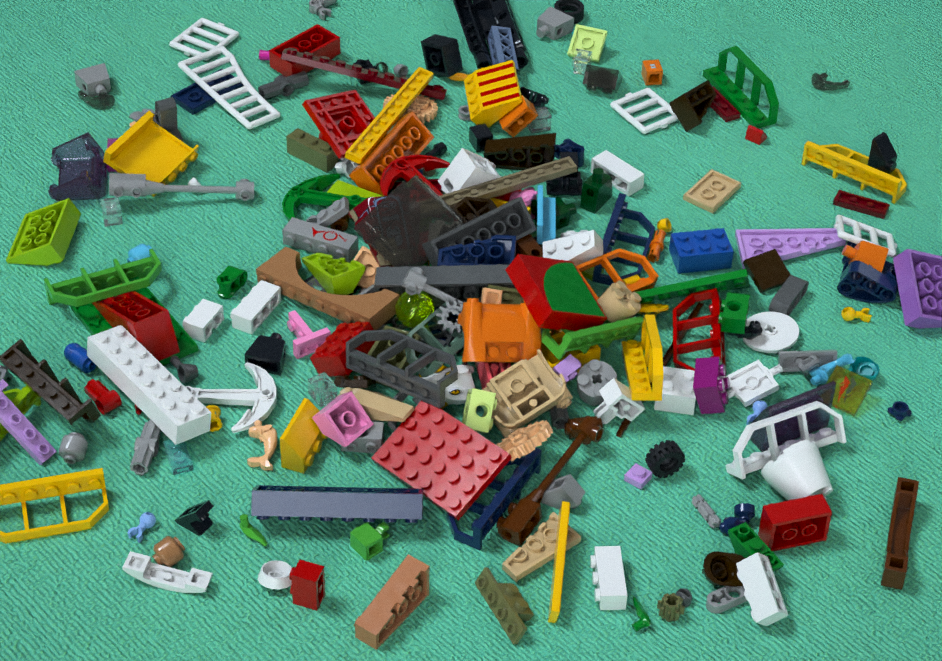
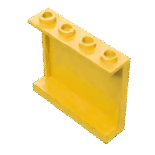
M148 111L105 150L103 162L119 173L146 174V180L167 185L169 182L172 183L180 172H184L190 162H194L197 159L199 145L197 144L194 148L189 147L153 121L154 114Z

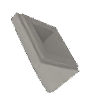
M811 355L798 363V367L804 376L808 375L809 371L815 367L821 366L819 359L815 355Z

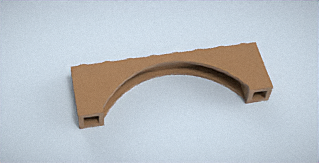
M284 247L256 269L258 283L263 280L281 287L282 295L346 323H355L357 321L370 322L373 329L377 330L401 310L399 294L385 288L382 291L362 295H337L322 292L309 286L298 274L299 269L302 267L300 252L288 247Z

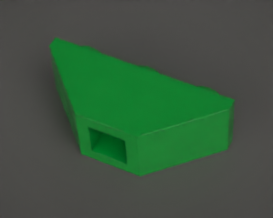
M746 522L728 530L735 554L742 555L744 558H748L757 552L768 556L773 572L784 566Z

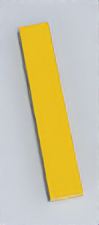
M562 501L558 515L548 622L552 623L557 622L561 606L570 502Z

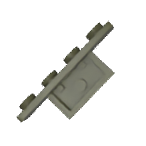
M485 567L475 581V585L512 644H518L527 631V627L522 620L530 621L534 614L529 608L528 603L523 599L517 586L512 583H498L489 568Z

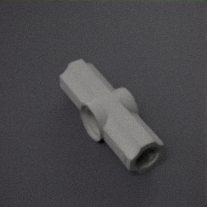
M151 419L145 422L141 436L135 440L134 456L130 469L137 475H144V473L148 472L153 457H156L158 454L159 438L162 431Z

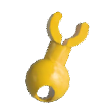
M845 307L841 311L842 318L848 322L854 318L870 322L872 315H868L869 308L855 311L852 307Z

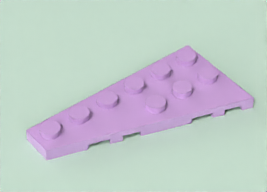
M835 228L742 229L735 232L743 269H746L743 265L745 259L773 249L777 251L782 261L846 245V240L838 237L837 229Z

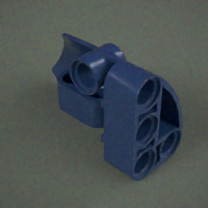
M849 241L847 242V245L853 248L857 245ZM843 256L842 263L844 266L837 287L839 293L848 298L868 303H886L895 300L898 284L893 263L885 261L881 273L872 268L871 265L861 261H853L849 264L850 258Z

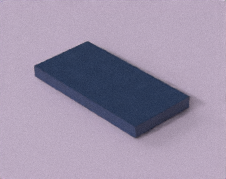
M229 74L207 84L211 87L232 79L234 76ZM196 82L171 95L177 105L192 115L217 102ZM240 82L217 91V93L223 95L244 85Z

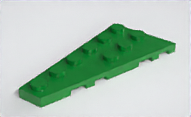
M742 269L637 291L636 293L641 297V304H649L655 300H668L670 298L689 296L691 293L717 288L718 293L748 288L750 284L747 270Z

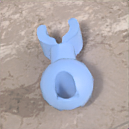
M760 400L754 402L752 406L754 413L747 417L746 425L754 420L756 422L761 420L760 416L768 411L766 402Z
M149 512L143 513L139 519L140 524L128 530L129 539L133 535H137V542L140 543L143 540V532L146 528H152L156 523L154 514Z

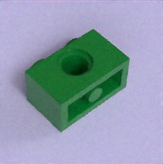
M727 292L726 300L722 299L721 311L723 312L719 313L718 323L722 324V332L745 333L750 295Z

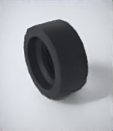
M558 0L554 4L555 9L574 17V24L582 21L584 5L581 1Z

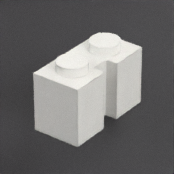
M202 299L194 307L193 311L184 318L182 323L184 330L192 339L205 342L212 334V329H216L224 320L223 305Z

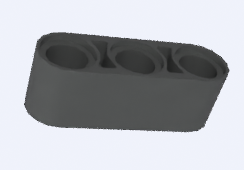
M790 275L771 300L769 311L789 316L805 295L809 281Z

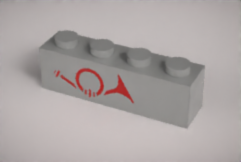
M292 217L282 230L283 244L312 253L319 252L332 255L333 259L345 258L346 262L349 263L358 252V236Z

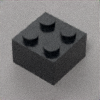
M434 34L421 41L425 65L428 71L437 75L451 77L463 70L457 39Z

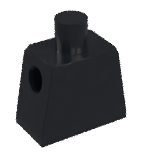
M272 333L270 337L258 336L244 354L245 363L255 364L270 374L281 376L286 357V343L279 333Z

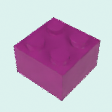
M720 357L696 358L693 390L701 414L724 413L725 404L729 402L727 389H730L729 377H726L725 365L721 363Z

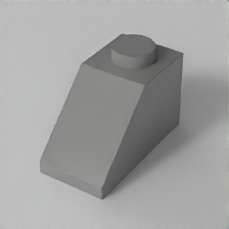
M569 474L555 479L544 492L540 503L560 510L562 501L570 502V508L574 509L581 504L585 491Z

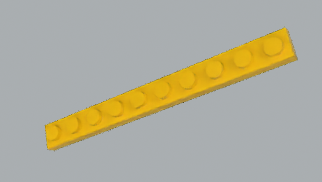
M418 67L346 151L345 158L361 164L433 79L434 73Z

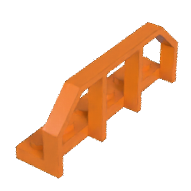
M620 248L576 266L596 300L599 297L581 272L601 264L614 283L618 280L622 281L609 260L616 257L641 264L649 275L648 278L643 277L631 285L626 284V287L632 292L654 288L659 277L645 256Z

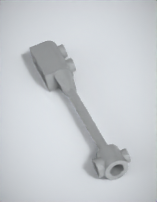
M109 173V196H133L138 198L164 192L235 194L236 199L247 201L254 200V182H250L248 179H241L236 181V187L164 185L163 183L146 180V174Z
M413 267L408 270L401 284L402 287L406 288V293L409 295H419L423 290L445 302L450 300L451 304H453L456 298L426 284L427 277H425V272L421 268ZM458 300V305H461L463 302Z

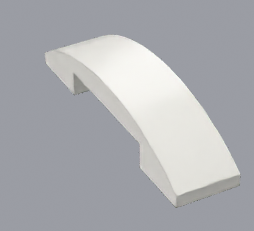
M131 551L122 567L123 571L142 582L161 589L181 593L206 592L213 573L192 568L190 572L152 563L150 556Z

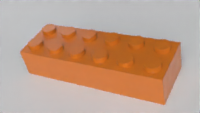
M411 111L396 122L361 164H358L349 174V177L358 187L382 195L380 179L383 170L397 158L415 154L419 155L434 136L415 113Z

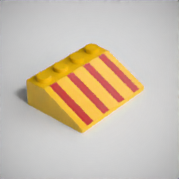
M513 60L475 70L464 79L470 119L476 125L486 124L489 128L523 102Z

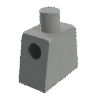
M551 6L537 19L536 34L539 38L546 36L556 40L571 33L574 29V17Z
M105 63L74 71L76 86L87 97L99 96L103 98L111 91L110 78Z

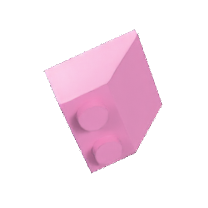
M352 391L339 395L312 417L325 436L343 447H347L373 425V422Z

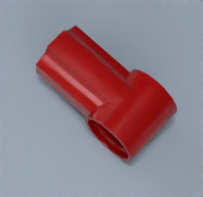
M92 379L84 387L85 393L95 402L97 409L103 415L122 405L118 393L115 390L109 391L99 380Z

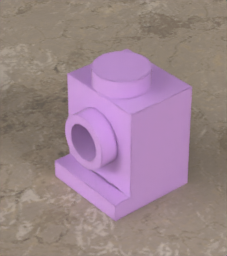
M570 354L554 366L553 371L558 376L562 374L567 384L568 381H572L578 375L577 371L582 365L577 358Z

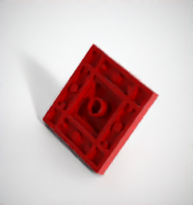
M356 89L308 99L302 104L320 130L319 139L327 142L339 159L345 158L346 151L375 119Z

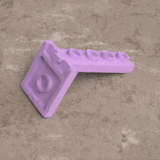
M2 379L0 381V423L39 465H42L57 451L3 393L8 384Z

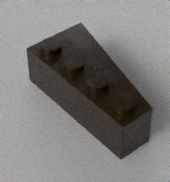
M556 133L486 140L484 158L494 163L496 168L526 170L555 161Z

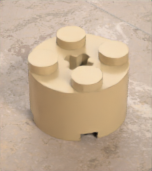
M620 280L612 283L597 300L607 320L611 323L630 317L633 318L641 309V297L639 294L630 291Z

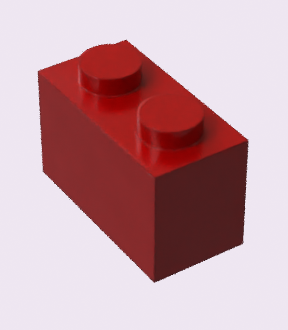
M299 560L296 567L291 569L289 579L292 580L290 594H292L293 604L317 611L325 597L324 566Z

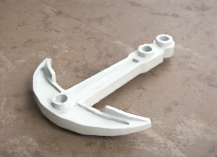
M248 362L244 365L252 375L256 386H258L257 389H200L185 386L201 403L253 406L252 411L247 409L243 417L231 428L233 433L248 430L254 426L256 420L263 421L268 418L277 402V389L274 379L265 369Z

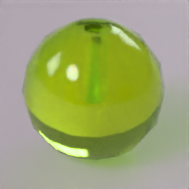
M423 290L419 295H409L405 291L397 299L395 311L398 320L402 324L415 328L435 311V305L432 297Z

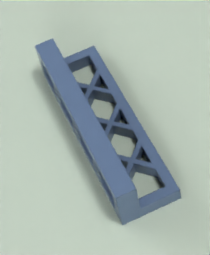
M491 26L488 43L492 64L495 65L513 60L516 72L518 73L519 67L511 28Z

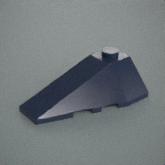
M495 235L491 236V239L483 241L478 239L474 240V243L466 245L458 244L439 249L437 266L510 265L516 257V236Z

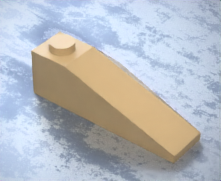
M347 387L342 389L339 394L342 395L352 391L369 418L375 421L405 422L415 410L414 406L379 392L361 388Z

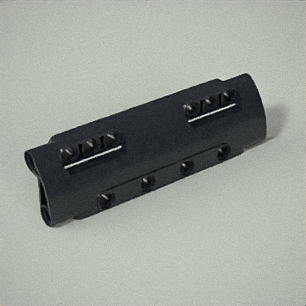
M453 0L469 50L474 56L478 69L493 65L488 50V35L491 26L511 28L518 67L521 69L527 65L526 47L508 0Z

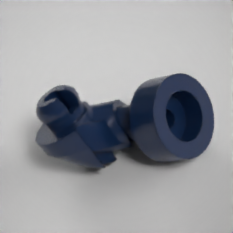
M748 503L735 505V517H726L724 519V522L719 525L721 533L729 537V529L744 522L749 524L750 520L755 516V506Z

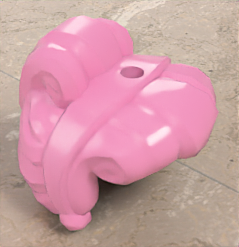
M527 187L521 192H513L509 197V201L522 197L525 205L531 208V201L537 199L536 195L538 192L533 187ZM532 213L530 214L531 218L535 219L536 216Z

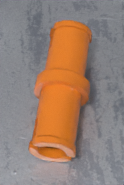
M659 229V233L658 230L655 231L654 239L650 242L649 246L650 252L647 258L653 263L659 261L660 253L664 249L666 232Z

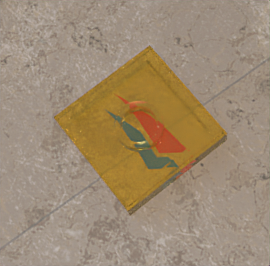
M837 365L820 394L819 401L855 416L873 381Z

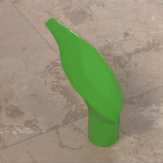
M240 515L239 525L244 534L260 542L263 546H267L263 535L249 523L248 515Z

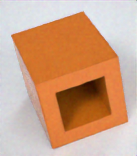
M659 59L642 61L641 75L646 86L662 84L663 69Z

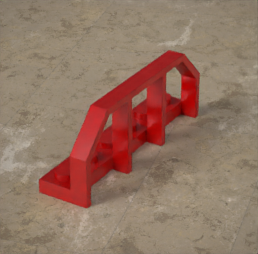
M717 288L691 293L673 309V363L675 368L695 371V368L679 361V354L711 348L713 354L711 357H720L721 363L726 368L725 332L721 331L722 324L718 323L719 313L723 312L721 311L722 302ZM712 299V304L709 305L711 315L679 321V317L695 302ZM711 325V328H713V330H710L711 338L679 345V331Z

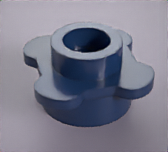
M897 401L892 407L888 408V413L892 414L898 421H902L904 417L911 416L912 414L909 406L902 401Z

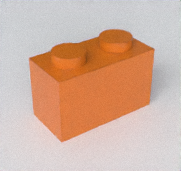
M523 95V102L499 119L502 129L512 137H515L539 116L533 103Z

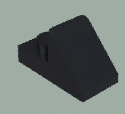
M209 500L191 506L176 518L175 522L200 536L213 524L208 517L210 515L208 512L214 506Z

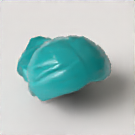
M858 356L854 359L855 362L850 364V368L843 373L844 379L847 376L850 382L848 387L852 385V377L857 384L855 387L862 383H868L876 379L880 369L878 364L870 358Z

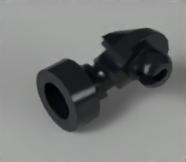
M751 321L750 325L745 327L744 334L727 333L738 338L752 340L761 335L763 329L758 321H755V323Z

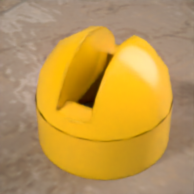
M668 218L658 221V231L659 229L666 233L672 231L671 222Z

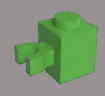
M366 522L354 528L350 532V546L365 561L371 559L383 551V540L389 538V534L386 532L389 530V526L382 522L374 529Z

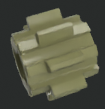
M676 593L664 594L662 600H658L659 616L662 619H666L667 622H675L679 620L680 614H684L685 606H683V599L675 595Z

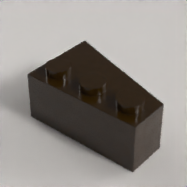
M709 80L669 103L686 132L701 124L702 117L706 115L707 108L711 106L717 94Z

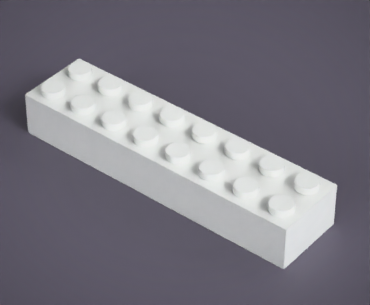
M122 325L87 338V356L175 445L210 431L211 412Z

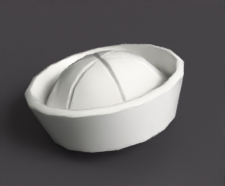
M269 561L261 567L257 580L261 585L269 589L280 590L288 588L292 585V580L289 579L292 567L283 561Z

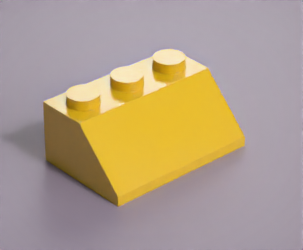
M303 399L280 437L281 467L303 474L308 466L311 467L316 452H320L323 440L328 438L312 419L319 410L309 399Z

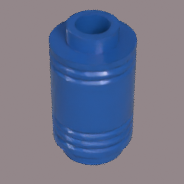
M71 343L66 346L64 350L66 360L85 373H89L96 368L97 365L87 356V350L81 345Z

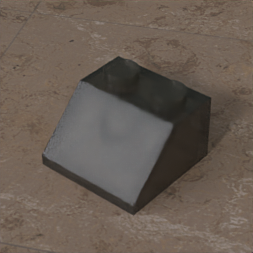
M587 64L583 85L590 91L599 89L603 90L602 92L606 94L617 93L623 76L619 70Z

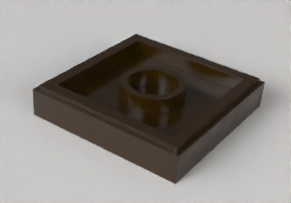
M775 249L743 261V265L760 293L783 285L791 275Z

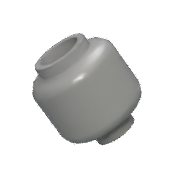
M71 432L62 438L59 455L68 464L81 462L85 458L88 442L82 434Z

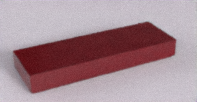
M713 86L717 95L710 107L725 122L739 119L741 113Z
M838 190L833 200V205L885 219L890 204Z

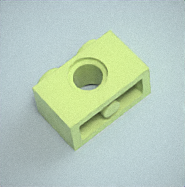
M475 388L468 389L462 423L478 433H488L493 426V418L491 417L492 411L497 406L496 393ZM478 406H481L484 410L482 417H479L476 413Z

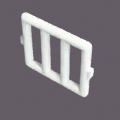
M200 18L170 41L169 45L184 52L187 56H196L202 54V52L182 45L180 42L184 40L204 49L212 50L220 46L226 47L239 36V32L225 27L220 22L215 23L205 18ZM205 25L229 36L224 38L199 27ZM196 33L219 42V44L215 46L189 35Z
M645 88L633 94L630 92L625 94V97L610 103L611 108L643 134L658 128H666L668 124L679 120L672 111L670 104L650 88ZM648 95L651 97V99L627 109L621 107V105ZM657 103L662 106L636 118L630 115ZM666 112L672 115L648 126L641 124V122Z
M842 215L835 217L834 228L837 229L839 238L858 244L860 241H866L879 245L878 237L887 241L889 249L887 256H896L897 243H894L892 234ZM844 224L853 227L854 235L844 231ZM861 231L869 233L871 241L862 239Z

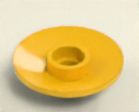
M641 304V309L638 313L642 315H655L656 318V314L668 310L669 305Z

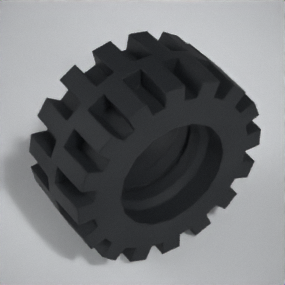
M666 440L665 443L661 441L659 445L655 444L654 448L649 450L650 453H647V458H645L652 473L659 478H662V476L666 478L669 474L672 476L673 472H678L679 467H682L685 462L684 453L673 440L671 442Z

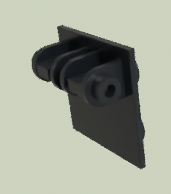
M520 87L521 96L523 95L533 103L537 111L548 109V107H545V104L549 102V98L546 95Z
M578 172L577 178L568 179L566 177V179H563L561 177L560 179L558 177L546 181L547 195H582L581 172Z

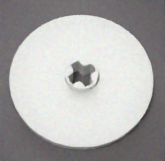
M761 312L749 317L746 322V326H749L751 321H754V323L758 321L763 329L761 335L752 340L742 339L753 350L763 353H778V351H785L791 348L797 342L799 327L795 320L786 314Z

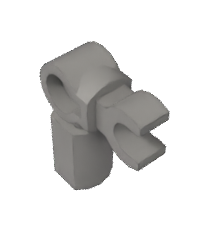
M310 0L309 12L319 15V18L324 21L325 15L331 17V10L326 7L336 3L337 0Z

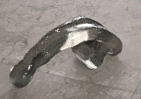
M813 73L811 78L812 85L821 91H834L847 88L850 85L848 80L843 82L826 81L828 77L826 73L821 75Z
M82 90L78 92L79 99L92 108L105 110L111 108L115 103L114 96L106 95L105 92L99 93V97L95 98L88 96Z

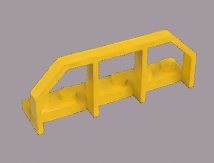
M807 141L804 145L801 165L805 166L811 161L833 170L832 178L834 179L839 174L861 182L860 190H864L867 186L876 188L892 195L891 203L893 204L906 192L907 184L899 169L895 168L893 172L887 174L868 166L869 157L839 144L818 145Z
M644 315L641 342L627 340L621 343L631 400L662 401V344L655 315Z
M103 468L1 484L0 506L21 502L25 530L9 533L0 531V541L6 544L91 529L109 511ZM97 489L102 490L104 503L88 519L68 522L64 495ZM60 496L63 523L29 529L26 501Z

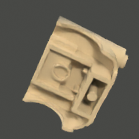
M540 349L537 350L536 356L529 360L522 359L490 379L486 383L487 387L482 389L496 393L497 406L492 411L491 418H493V423L504 438H507L513 431L523 427L554 406L562 409L567 408L572 403L571 400L573 398L566 386L564 376L562 374L558 376L553 371Z

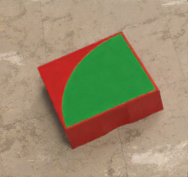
M518 254L506 268L508 276L524 299L529 312L539 328L579 331L580 329L600 326L607 319L574 262Z

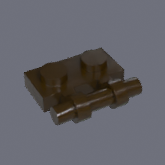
M337 376L334 379L335 386L339 388H376V380H370L367 376H354V380L348 376Z

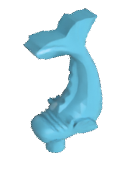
M844 354L835 361L810 370L809 373L812 377L810 382L816 386L826 384L829 381V376L834 371L855 362L852 355Z

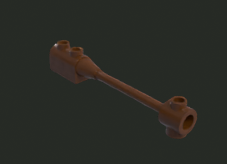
M585 416L582 421H574L572 431L575 440L538 488L534 489L525 498L520 499L518 503H510L507 518L501 516L498 519L496 527L498 528L499 535L504 540L517 546L523 544L542 519L540 502L544 492L581 444L588 445L591 441L598 443L601 440L603 428L595 418Z

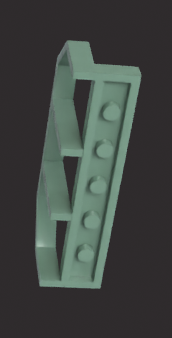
M440 308L436 309L406 335L413 338L412 336L417 333L428 345L452 355H456L464 347L463 332L458 333L455 329L453 334H451L454 337L449 343L451 347L448 345L444 347L424 327L434 317L438 321L441 320V317L436 316L438 312H443ZM408 347L405 349L406 359L409 364L418 359L413 349ZM435 359L428 368L425 366L417 372L422 377H428L439 370L445 363Z

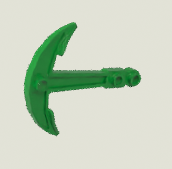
M340 174L317 176L292 187L282 202L284 216L289 221L292 217L296 218L298 214L297 207L301 203L331 206L336 200L343 198L344 195L322 192L328 185L341 178ZM359 195L345 196L349 200V210H352L366 199Z

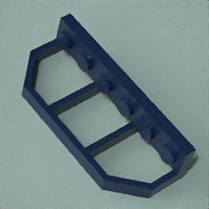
M619 193L603 237V255L611 252V246H614L615 241L619 240L644 246L643 256L647 257L655 227L641 212L627 209L628 202H625L626 194ZM623 218L638 221L649 233V237L646 238L619 231ZM619 257L610 260L638 267L636 272L621 276V279L636 274L640 277L643 269L641 264ZM601 264L595 266L592 277L593 282L606 285L614 283L609 275L601 274L604 269Z
M535 448L525 457L516 458L512 462L510 460L506 464V466L514 464L518 466L514 469L511 478L507 479L504 483L494 479L488 485V487L499 491L495 493L489 506L476 502L471 505L468 510L481 515L472 524L473 537L459 531L454 517L447 513V521L454 540L477 550L482 549V540L498 519L503 516L510 503L515 498L519 500L521 498V490L534 473H540L542 450Z

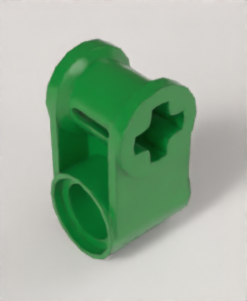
M227 266L216 278L219 285L218 296L222 299L233 297L246 283L247 271Z

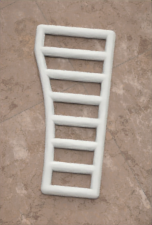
M224 46L178 63V67L247 129H253L280 117V112L269 104L250 84L239 67L235 56ZM220 53L225 56L194 69L188 67ZM228 62L232 65L202 78L197 75ZM235 72L237 74V77L210 87L207 84ZM240 82L244 85L223 95L217 93V91ZM246 92L252 95L232 104L226 101ZM256 101L261 104L242 113L236 110ZM265 110L270 113L252 122L246 119Z

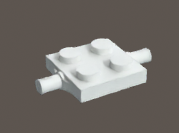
M757 360L727 375L726 377H729L731 388L727 391L728 398L730 399L735 396L747 407L755 401L778 391L779 385L773 376L783 372L782 367L778 364L768 369Z

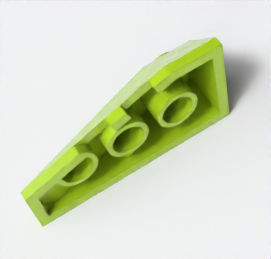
M319 252L301 258L308 270L326 292L330 294L348 295L353 293L366 270L365 266L358 261L352 260L349 263L346 262L345 258L333 259L332 255Z

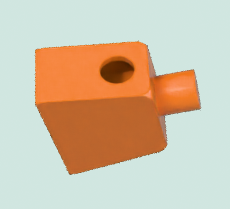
M860 241L854 248L845 245L842 255L850 258L849 264L853 261H861L882 273L889 249L866 241Z

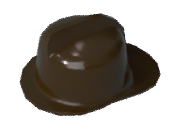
M711 552L704 559L702 574L705 575L711 584L716 586H743V583L737 576L738 569L736 563L746 558L735 553Z

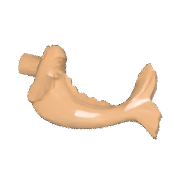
M256 420L254 426L249 429V436L257 438L260 442L264 443L265 454L260 457L248 458L247 465L250 467L260 466L264 471H273V465L269 460L277 448V432L271 424L262 426V421Z

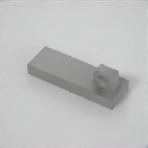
M837 350L778 351V364L782 367L783 372H799L801 370L798 367V363L811 355H815L822 366L837 360Z

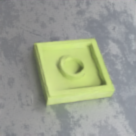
M576 24L567 55L599 63L608 32Z

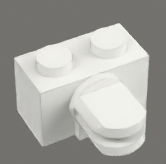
M613 378L599 390L604 401L593 412L597 418H601L602 424H608L616 416L632 421L645 410L642 401L631 400L629 387Z

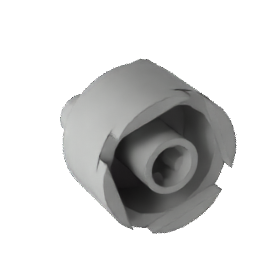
M593 359L581 367L577 375V390L580 398L585 403L597 406L604 401L599 390L613 378L617 380V374L612 366L606 362Z

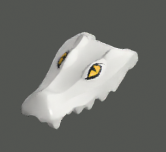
M457 365L458 380L445 388V402L448 405L465 403L468 389L475 388L471 375L474 373L473 366ZM451 367L421 378L437 384V381L452 372Z

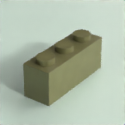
M299 128L286 136L287 153L326 173L332 170L338 162L337 155L327 142Z

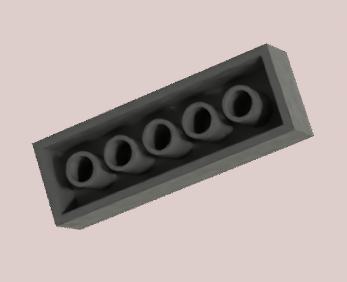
M518 197L422 244V247L431 266H437L439 249L458 244L466 245L474 243V240L478 239L483 241L491 239V236L512 235L516 236V240L537 229L522 197Z

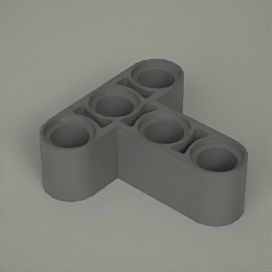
M169 97L155 101L153 121L183 142V138L177 129V106L174 98Z

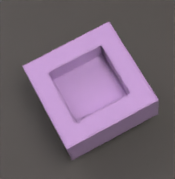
M635 463L624 475V481L641 490L652 479L653 473Z

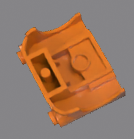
M468 298L467 302H463L462 312L458 316V324L462 326L464 333L462 362L517 363L522 359L529 360L536 356L538 349L542 352L541 328L537 326L525 301L520 304H489L479 302V298Z

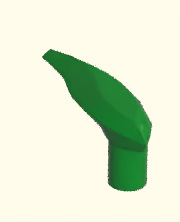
M633 596V603L640 620L631 625L634 631L637 632L644 627L650 626L651 622L643 606Z

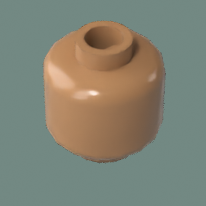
M166 536L154 545L153 551L155 554L152 557L157 564L172 567L184 558L183 551H185V548L176 536L174 538Z

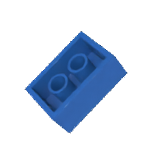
M724 228L671 233L669 252L678 274L729 269L732 267L734 251Z

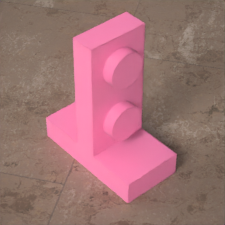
M295 310L288 313V329L294 332L297 339L293 340V355L296 359L314 353L326 341V338L331 335L327 327L312 332Z

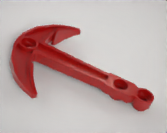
M418 154L397 158L383 170L380 179L382 196H387L394 186V181L402 177L427 199L441 196L443 194L418 169L424 168L425 171L448 168L450 163L437 157ZM453 210L442 213V215L452 219V222L461 223Z

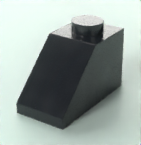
M882 132L872 139L868 166L887 174L893 172L897 166V154L887 134Z

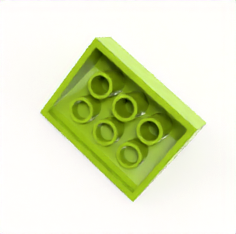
M68 198L25 214L6 262L44 266L62 262L81 216L80 211Z

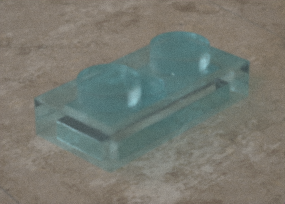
M171 440L163 441V447L173 475L192 471L193 463L185 442L175 445Z

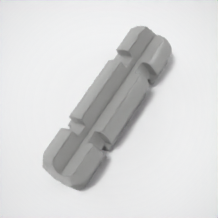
M700 494L693 496L692 504L695 508H698L697 510L713 529L719 527L721 519Z

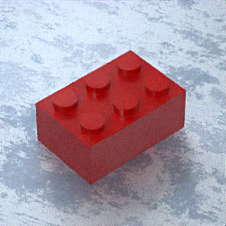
M357 321L355 323L344 322L339 324L336 330L326 338V341L315 350L310 360L320 377L346 376L353 371L346 368V342L363 331L374 330L370 322ZM365 341L354 349L368 354L375 341Z
M822 494L764 505L758 535L772 552L826 541L832 511Z

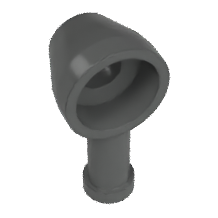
M178 356L170 358V363L177 369L181 383H188L198 377L196 365L182 364Z

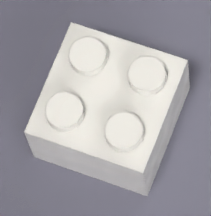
M663 366L662 401H655L654 410L694 415L696 396L693 390L695 371Z

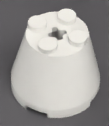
M806 439L783 450V454L775 459V462L770 460L761 470V475L765 481L787 501L822 494L825 500H827L826 496L833 491L819 448L814 440L809 442Z

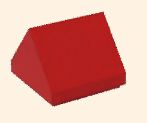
M749 125L745 139L760 145L767 139V135L763 130Z

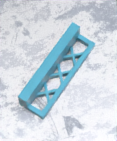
M538 185L537 243L543 244L545 241L556 239L555 198L543 197V185Z

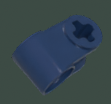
M567 138L563 143L555 146V157L559 159L560 152H577L579 168L584 165L585 149L583 146Z

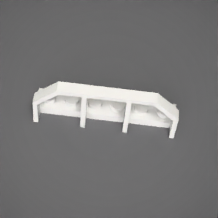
M814 401L748 424L733 449V462L726 465L727 473L742 480L746 479L745 474L762 469L770 460L775 462V459L784 453V449L806 439L809 442L814 440L818 448L837 441L846 443L842 415L823 403ZM817 408L822 409L834 417L836 431L831 430V428H822L817 433L809 434L805 413ZM797 416L801 438L788 440L785 444L778 446L774 423ZM766 427L769 443L768 450L754 452L749 457L742 458V452L754 430Z

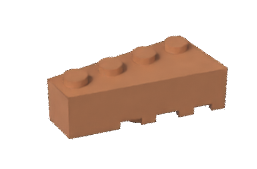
M408 554L366 610L356 619L354 624L355 638L377 650L429 595L430 566Z

